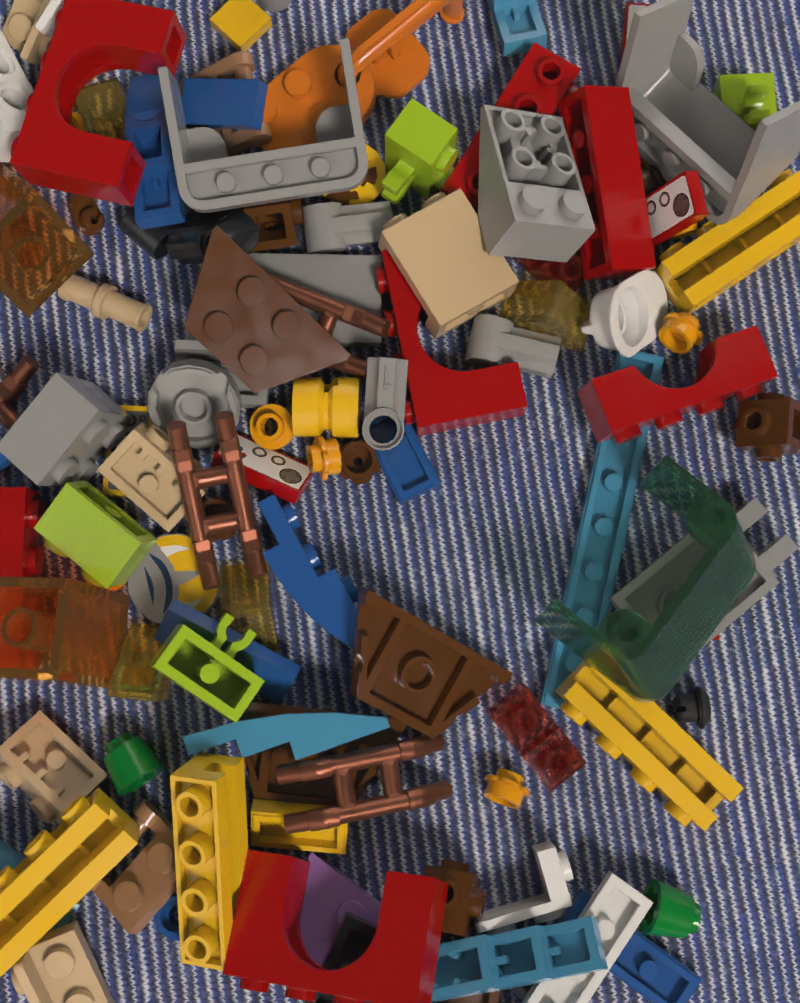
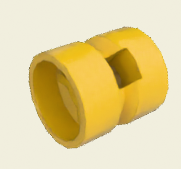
M302 376L294 379L292 391V429L294 437L321 436L324 430H329L333 437L359 438L360 378L334 377L330 384H325L321 377Z

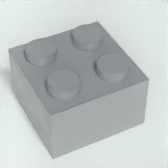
M55 373L1 439L0 453L37 486L64 487L67 482L88 481L98 468L96 461L105 450L113 449L122 441L127 433L125 426L132 419V416L93 382Z

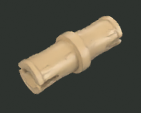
M68 271L63 275L58 285V296L60 298L92 310L93 316L102 320L109 317L136 329L138 332L144 331L151 320L153 309L151 305L119 293L118 288L109 283L99 285L76 275L72 271Z

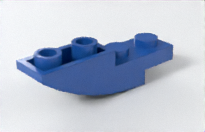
M176 72L174 78H175L176 81L178 82V75H177V72ZM148 74L132 77L126 100L125 140L132 142L146 162L134 200L135 222L141 230L186 222L184 201L178 190L159 76Z
M275 494L258 502L279 545L262 553L275 576L289 595L314 621L328 633L354 649L357 615L354 603L358 601V591L351 577L348 574L340 578L336 569L319 577L316 570L322 568L323 565L311 542L302 546L294 530L302 525L290 502L281 505Z

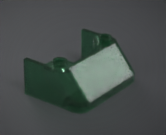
M667 455L658 462L639 485L685 519V526L690 536L708 551L654 624L633 610L619 609L607 615L595 630L556 598L534 620L627 695L642 703L655 702L670 693L751 581L756 571L754 555L733 507Z

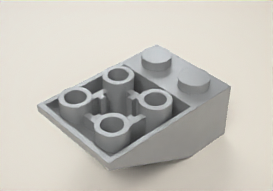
M485 104L481 107L478 218L488 255L567 263L595 232V225L562 117Z

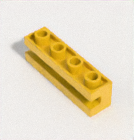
M791 169L782 172L768 186L770 190L756 198L738 217L722 225L709 221L695 233L697 239L686 246L681 241L677 242L659 256L661 264L655 273L663 281L667 297L679 313H694L800 241V170L796 173H793Z
M592 650L555 690L565 700L559 708L579 727L585 722L599 733L594 742L614 760L622 755L634 767L628 774L649 794L656 788L668 800L663 808L683 827L692 822L703 831H706L718 818L712 812L713 809L723 798L732 802L744 789L604 653Z
M199 752L170 775L181 963L223 971L248 852L244 758Z
M99 787L87 799L82 794L76 797L60 815L63 822L51 833L46 830L41 831L23 851L27 857L14 869L7 865L0 870V977L138 844L140 826Z

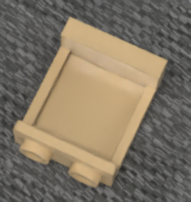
M461 188L447 196L445 192L435 194L423 203L420 211L409 217L402 213L389 220L382 228L383 231H381L378 244L381 253L382 250L387 249L427 313L428 318L425 325L434 340L510 297L519 283L518 278L504 256L488 255L478 215Z

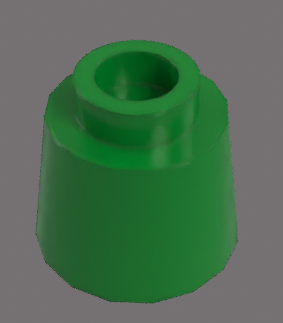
M125 733L112 740L105 747L108 754L103 761L118 796H124L139 789L165 769L164 763L140 736L133 738L130 733Z
M657 879L651 880L646 886L643 895L649 898L653 904L639 924L641 932L646 935L682 939L687 937L689 933H695L701 922V907L695 903L693 896Z

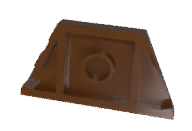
M218 225L211 231L184 328L250 390L256 394L346 361L351 356Z
M361 587L358 593L350 693L356 698L434 739L450 727L457 716L466 714L480 703L478 697L496 683L504 685L510 680L511 672L369 589Z
M251 701L238 721L286 713L341 711ZM388 717L389 728L299 760H295L290 742L244 757V763L249 774L248 780L254 797L260 800L326 806L337 805L333 776L279 785L276 777V766L394 743L406 728V724L393 717ZM379 766L351 771L356 801L363 795L365 789L379 770Z

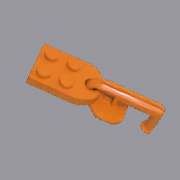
M414 0L398 14L388 9H376L369 12L347 31L345 38H349L362 125L370 117L375 106L376 97L402 98L427 77L430 70V58L426 49L413 33L438 12L444 22L448 24L460 23L465 15L463 0ZM323 45L308 51L268 83L263 120L270 126L272 141L267 145L261 146L264 151L317 143L316 123L321 113L330 107L348 104L340 45Z

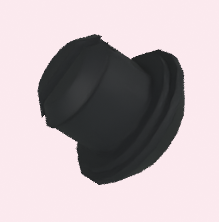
M699 686L693 689L692 694H677L673 698V706L682 707L681 711L673 712L675 720L679 723L696 722V725L703 729L711 720L709 696Z

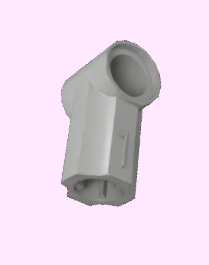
M390 201L342 206L340 202H326L302 207L307 254L334 253L347 250V246L379 243L383 226L393 218Z
M478 314L474 317L464 360L467 364L480 369L518 362L520 372L551 379L559 354L561 338L516 328L514 323L503 317Z
M367 357L362 434L366 443L373 449L381 451L390 450L396 447L403 439L408 360ZM386 416L395 422L397 433L392 441L382 444L376 442L371 437L370 425L374 419Z

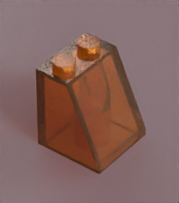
M0 163V291L29 317L84 265L94 253L32 186Z
M0 576V680L75 688L119 690L130 596L71 578Z

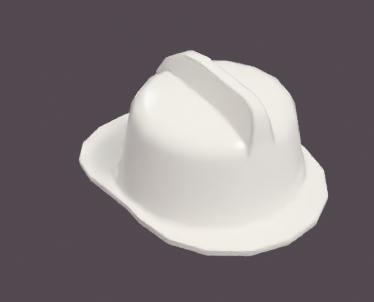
M642 270L628 277L619 285L599 291L592 299L589 319L581 325L582 333L593 335L596 343L603 348L617 350L622 356L627 358L634 356L658 337L659 330L664 323L663 318L667 314L668 301L663 281L657 273L650 270Z

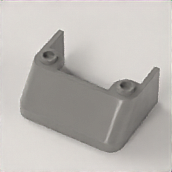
M660 0L634 12L615 86L629 87L640 156L649 165L656 166L667 182L684 171H698L709 214L706 218L714 224L722 225L741 215L797 158L800 152V100L760 120L756 131L752 129L700 83L704 70V53L701 46L685 32L694 0Z
M349 38L339 39L348 104L333 106L321 113L316 123L317 143L228 157L226 144L218 132L208 127L187 129L180 86L167 66L158 68L178 190L182 200L191 209L201 213H210L349 191L363 183L368 173V158Z

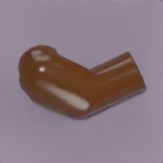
M72 194L67 207L76 228L88 236L99 234L105 225V217L101 213L95 198Z

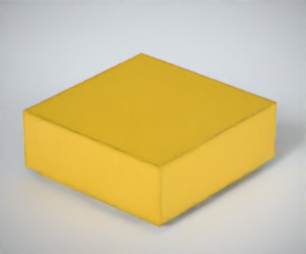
M228 0L209 19L211 27L238 52L247 51L273 26L271 17L252 0Z

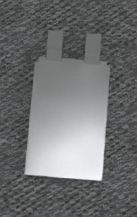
M247 253L267 273L381 316V295L379 293L375 267L382 266V255ZM301 306L312 318L318 321L320 313ZM339 320L337 321L332 337L342 347H381V336Z
M756 497L744 503L728 517L723 511L719 512V510L710 514L608 599L669 673L677 670L780 582L775 578L777 575L773 569L799 548L787 533L781 537H776L758 553L746 540L742 533L768 512Z

